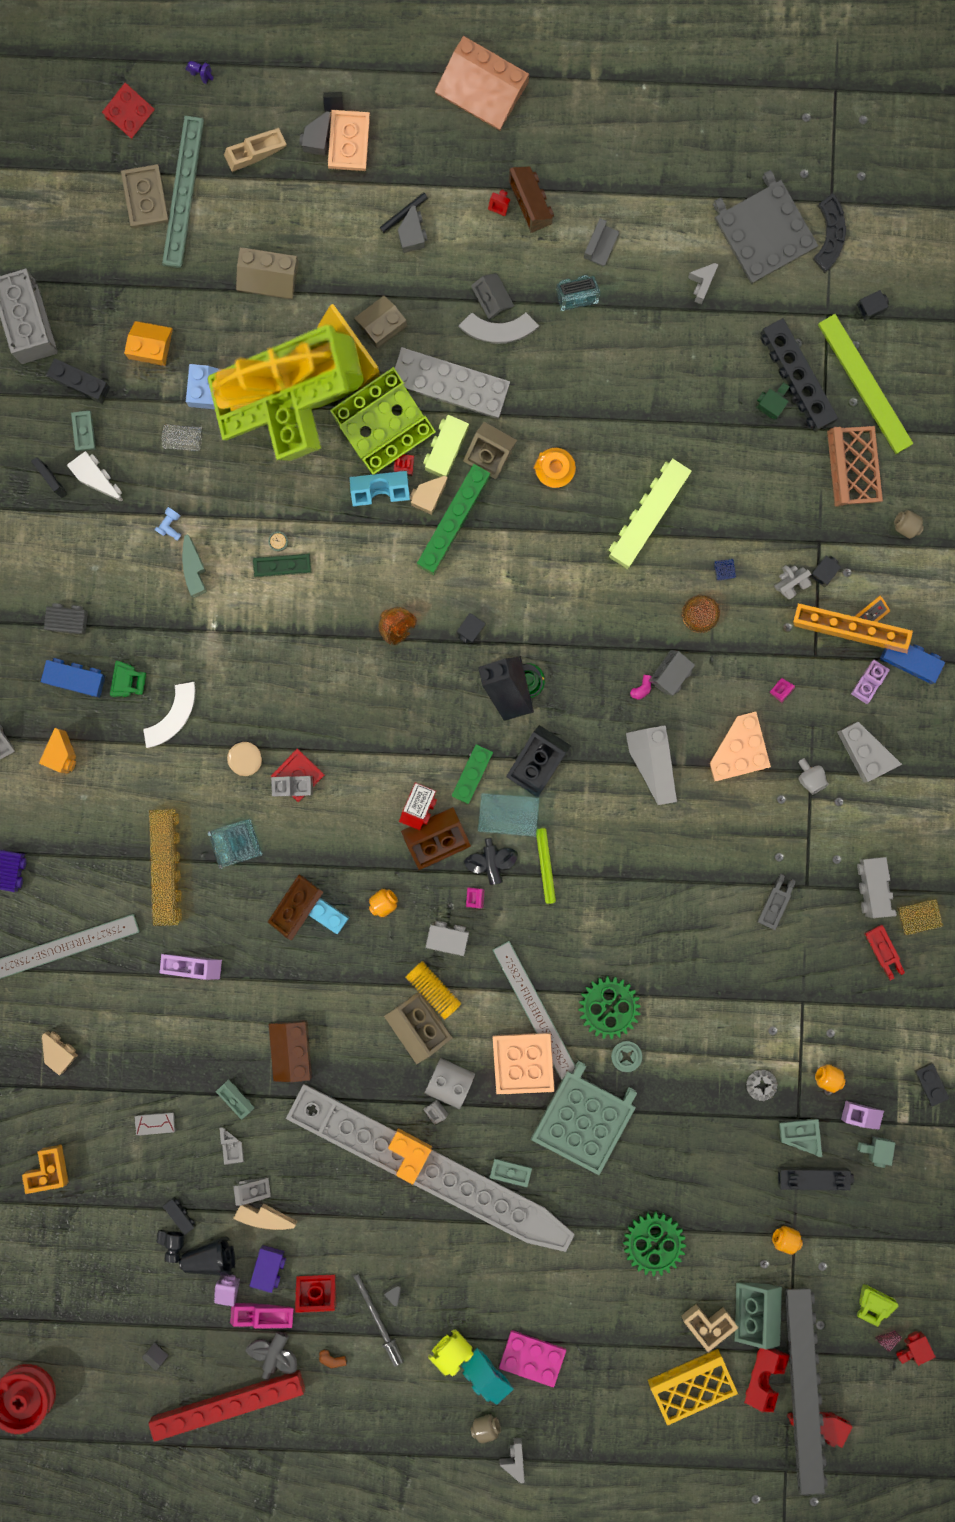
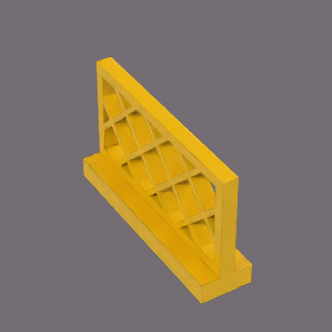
M718 1349L648 1380L650 1389L667 1426L738 1394ZM722 1366L723 1372L721 1377L712 1375L714 1368ZM696 1376H706L703 1385L694 1382ZM710 1378L718 1381L716 1389L706 1387ZM722 1382L730 1385L732 1389L725 1393L719 1391ZM679 1384H688L685 1393L676 1390ZM692 1386L701 1389L698 1397L689 1395ZM668 1391L670 1396L666 1401L660 1399L658 1393ZM704 1391L713 1393L710 1400L701 1399ZM674 1394L683 1397L680 1405L671 1403ZM687 1398L696 1401L694 1407L690 1409L684 1407ZM669 1406L678 1409L676 1415L670 1418L666 1414Z

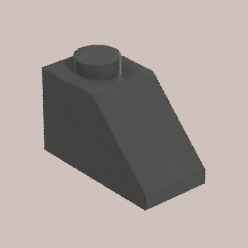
M331 112L322 114L305 127L304 134H300L299 145H302L303 152L326 156L331 127Z

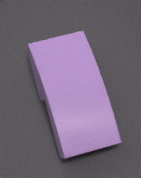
M873 659L851 694L868 704L877 688L882 684L889 669Z

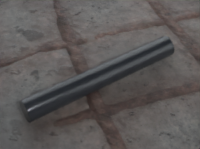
M423 192L379 228L384 234L407 215L411 206L417 208L428 199L427 195Z

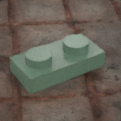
M89 410L71 413L75 450L77 452L96 450L92 412Z
M229 1080L216 1091L241 1120L254 1109L250 1101Z
M494 1158L490 1178L528 1187L532 1167Z

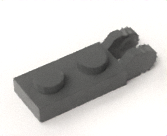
M782 874L779 875L775 886L772 887L757 920L758 923L773 930L778 926L796 882L791 879L787 884L785 892L779 890L785 877Z

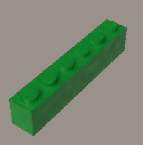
M473 464L419 558L417 567L433 576L435 575L490 479L488 471Z

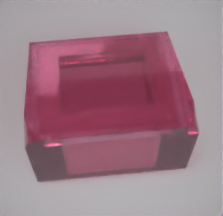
M892 1331L876 1336L875 1339L889 1352L902 1337L897 1331Z

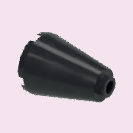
M227 1236L220 1237L182 1254V1257L179 1259L180 1269L184 1273L233 1275L234 1272H231V1269L235 1268L236 1265L234 1247L229 1246L227 1242L231 1240Z

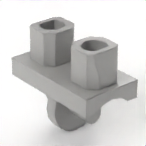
M785 565L782 567L784 573L779 576L782 581L775 584L774 587L785 598L791 599L797 594L793 586L799 584L801 589H806L812 585L809 578L811 573L803 567L797 569L796 566L789 568Z

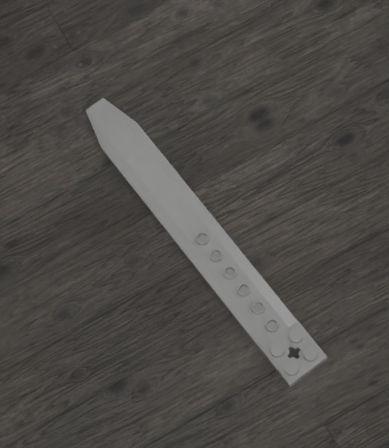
M305 1083L303 1084L286 1117L287 1120L396 1175L404 1157L388 1149L396 1133L395 1130ZM315 1105L317 1113L308 1114L307 1106ZM431 1150L413 1184L526 1243L566 1252L575 1235L545 1207L434 1150Z

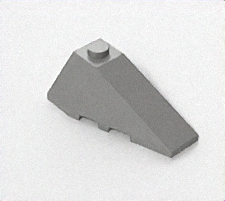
M666 726L626 733L629 753L657 805L677 802Z

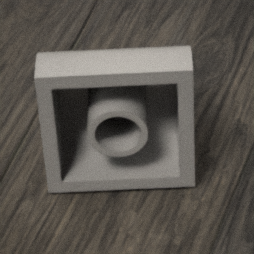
M440 1058L424 1093L460 1109L470 1089L475 1073Z

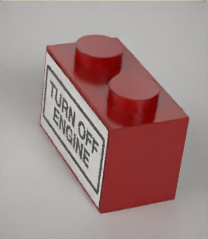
M415 783L399 822L421 830L423 824L427 825L431 816L428 811L429 809L433 810L437 799H434L436 791Z

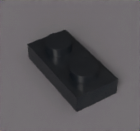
M933 1063L915 1070L930 1106L933 1107L950 1099Z

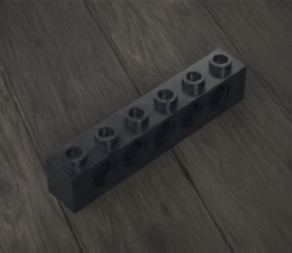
M784 318L763 328L760 333V339L763 345L769 348L771 360L774 363L776 362L780 368L778 372L781 378L786 379L788 386H790L788 391L798 401L796 403L801 413L804 412L808 427L817 432L834 423L838 417ZM775 340H781L784 346L778 347L775 344ZM785 356L791 357L792 360H793V363H791V364L786 363V362L784 361V357H785ZM793 373H799L802 376V380L794 379ZM802 390H809L811 396L805 397L802 393ZM811 406H817L820 409V413H813Z

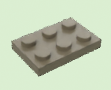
M159 165L122 170L121 175L131 228L169 222Z

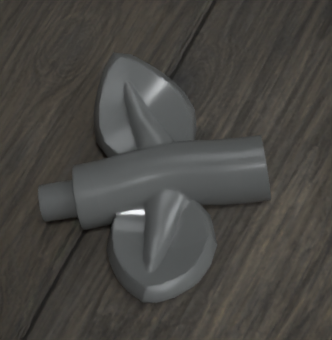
M277 1331L271 1344L264 1339H259L252 1342L245 1349L247 1354L254 1360L264 1361L262 1378L269 1380L271 1374L275 1373L276 1368L283 1373H295L297 1369L296 1356L293 1352L283 1349L289 1338L286 1333Z

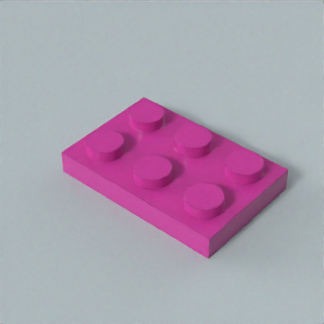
M511 1330L499 1369L554 1388L566 1348Z

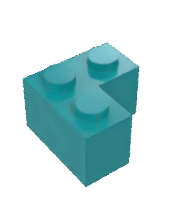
M477 1348L473 1351V1356L467 1362L463 1361L460 1364L464 1369L462 1373L468 1381L473 1383L472 1389L477 1395L481 1394L487 1402L492 1401L497 1405L514 1388L506 1376L494 1367L488 1356Z

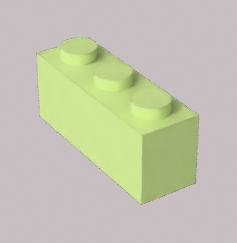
M447 415L446 420L442 419L438 428L441 430L438 437H434L431 444L433 450L431 454L427 453L423 462L426 465V471L439 477H448L469 429V423Z

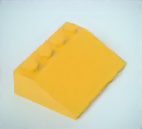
M334 304L330 305L317 329L324 325H331L334 327L335 332L349 335L354 339L364 378L363 384L358 388L361 389L380 376L378 366Z

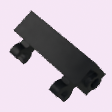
M778 1167V1187L781 1190L851 1191V1185L854 1184V1175L848 1168Z

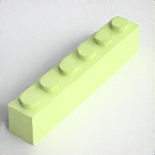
M673 458L670 463L665 462L660 470L663 474L659 479L655 478L650 485L652 491L649 495L644 494L639 502L642 504L639 511L636 509L633 511L629 518L632 520L628 527L624 525L619 533L621 536L618 543L614 541L608 550L611 552L609 558L626 569L630 567L691 473L690 469Z

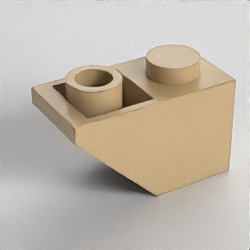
M47 1031L42 1035L44 1063L58 1075H61L78 1055L70 1044L65 1045L60 1041L61 1037L53 1031L51 1033Z

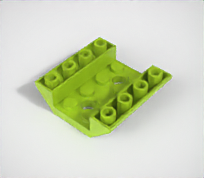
M394 367L330 410L338 426L372 475L436 432L403 385L404 382ZM396 404L402 408V412L398 416L392 413V407ZM363 426H368L371 430L368 437H363L360 434V429Z

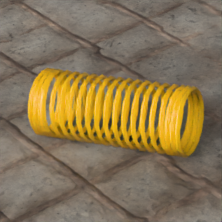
M424 961L419 963L405 977L410 983L418 978L412 985L421 980L414 988H417L425 981L417 991L421 989L419 993L424 991L421 996L428 992L424 998L431 994L426 1001L435 995L428 1003H431L438 997L431 1006L442 998L433 1008L445 1000L435 1011L448 1002L438 1011V1014L450 1004L440 1014L443 1020L449 1017L461 1005L459 999L454 998L455 995H452L453 993H450L448 987L443 985L441 980H438L439 977L436 978L434 972L429 970Z

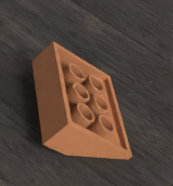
M463 36L443 73L435 93L494 128L501 130L529 83V74Z

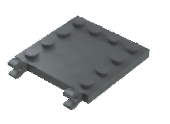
M771 170L765 172L764 176H762L763 181L767 185L766 189L726 210L721 197L715 200L713 204L718 213L714 219L751 284L818 247L816 240L782 180L776 182Z

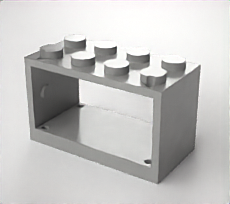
M27 269L0 276V318L11 354L21 364L58 354L37 281Z

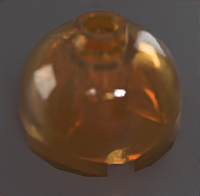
M696 595L686 601L681 615L688 629L696 633H704L716 626L720 618V609L716 601L710 596Z
M393 607L383 611L378 625L380 635L390 645L391 643L393 645L399 644L409 636L410 633L407 631L410 627H415L416 616L403 607Z

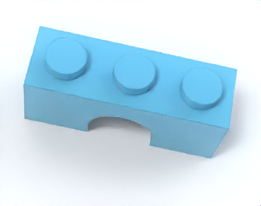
M407 471L350 477L353 506L372 504V498L378 494L389 495L391 502L410 500Z

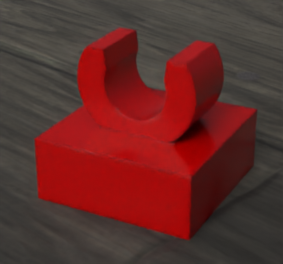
M502 189L499 194L493 192L490 197L488 210L506 216L511 200L506 197L508 192Z
M402 455L394 462V472L407 471V475L413 476L414 456Z

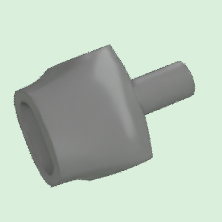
M805 758L798 762L804 770L799 776V781L812 795L829 785L825 772L820 765L810 767Z

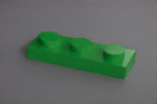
M477 744L475 745L451 795L452 797L469 804L493 752Z

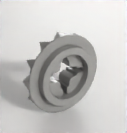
M757 1070L747 1079V1091L756 1100H768L777 1092L778 1083L775 1076L769 1071ZM761 1077L764 1083L770 1084L764 1087V1093L760 1088L754 1087L760 1084Z

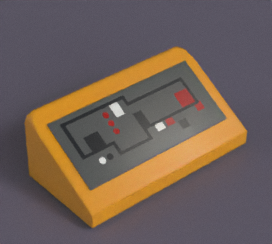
M880 595L854 617L878 622L890 612V609Z

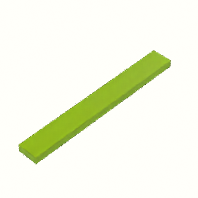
M836 314L818 324L820 330L895 454L913 445L912 440Z

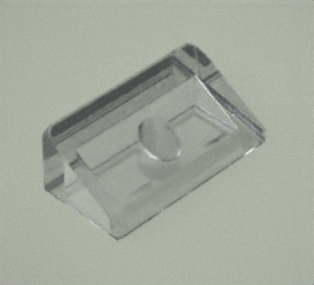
M164 424L161 437L162 447L200 451L202 427Z

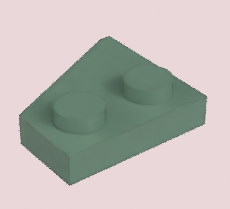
M817 1118L779 1122L782 1143L822 1157L819 1120Z

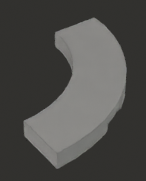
M526 312L521 317L507 323L487 322L471 313L459 325V328L477 340L493 344H504L527 337L538 329L539 325Z

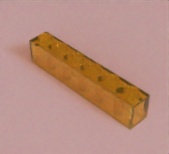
M175 809L149 810L153 926L178 925L179 921L182 920V911L178 909V902H181V890H178V882L181 880L180 871H177V863H180V853L176 850V844H179V832H176L179 816L178 813H175Z

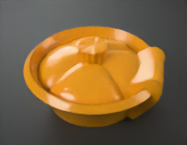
M550 448L539 453L533 469L536 470L537 477L543 484L552 488H559L572 480L576 466L573 457L566 450Z

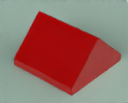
M335 1275L296 1276L295 1313L335 1311Z

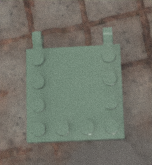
M578 1060L573 1073L568 1070L565 1073L531 1140L600 1175L636 1108L631 1103L636 1097L637 1092L628 1087L624 1098L621 1099L581 1078L586 1065Z

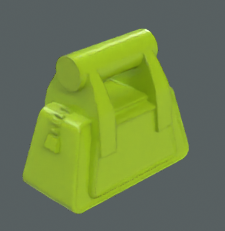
M866 1284L862 1285L859 1300L861 1307L857 1317L878 1327L884 1318H888L898 1308V1303L894 1298ZM868 1311H871V1312L875 1313L876 1315H875V1317H874V1316L868 1314L867 1312H868Z

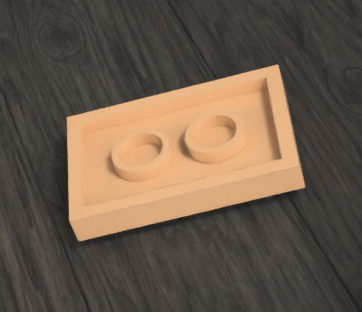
M332 110L328 169L366 171L370 112Z

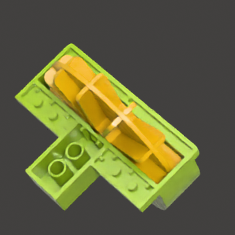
M324 325L248 359L239 358L235 361L234 365L218 370L216 373L208 376L222 440L232 439L268 424L276 460L287 461L321 449L312 409L347 397L364 382L354 339L349 335L335 332L334 327L331 325Z

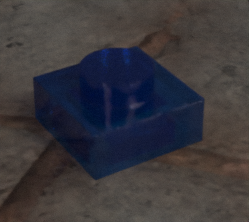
M734 559L714 561L716 581L736 578Z

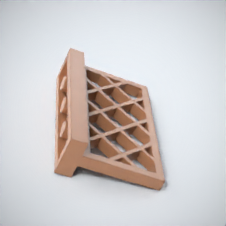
M875 426L833 427L827 431L835 507L882 502ZM862 432H870L868 443L859 437ZM843 433H849L854 437L850 444L843 440ZM856 440L864 446L860 453L851 447ZM866 449L872 453V459L869 462L861 456ZM848 450L856 456L852 463L845 459V453ZM858 459L866 465L861 472L853 466ZM868 467L874 472V478L871 481L863 475ZM850 469L858 475L853 482L847 477V472ZM860 477L868 484L863 491L855 485ZM870 486L876 491V498H870L866 494ZM852 487L860 494L854 500H850L849 491Z

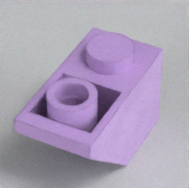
M846 1101L841 1120L848 1124L879 1130L884 1111Z
M235 1275L220 1276L215 1286L214 1303L234 1307L240 1279L235 1278Z

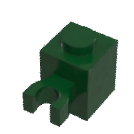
M783 382L777 392L769 389L767 393L763 391L757 400L759 402L757 409L773 420H776L789 402L783 396L790 386Z

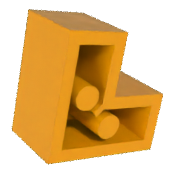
M399 1128L388 1146L389 1150L404 1157L396 1172V1176L414 1184L432 1150L431 1145Z
M62 1145L42 1148L38 1151L41 1168L29 1170L22 1174L25 1194L64 1187L69 1182Z

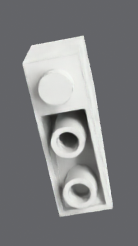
M85 451L67 464L82 484L119 501L123 500L120 496L122 494L121 490L116 484L112 486L109 482L111 477L105 469L100 470L97 466L99 461L93 454L89 455Z

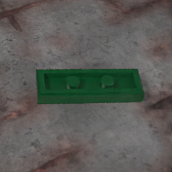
M310 554L253 558L254 577L312 573Z

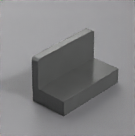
M600 218L584 253V259L604 267L617 240L619 231L606 226L607 221Z
M497 273L482 276L471 285L488 319L494 318L503 310L514 307Z

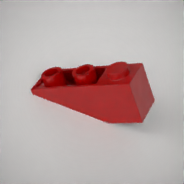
M819 1412L823 1416V1426H820L821 1434L824 1435L825 1442L832 1447L837 1445L842 1448L852 1429L851 1423L832 1412ZM788 1413L787 1417L791 1421L790 1424L794 1426L793 1413Z

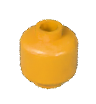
M380 889L370 897L369 910L374 916L386 917L397 908L398 899L390 889Z
M827 1064L820 1067L816 1072L815 1080L817 1085L828 1092L835 1093L845 1085L844 1072L841 1069Z
M786 1226L776 1229L772 1237L775 1248L790 1255L800 1250L803 1244L799 1231Z

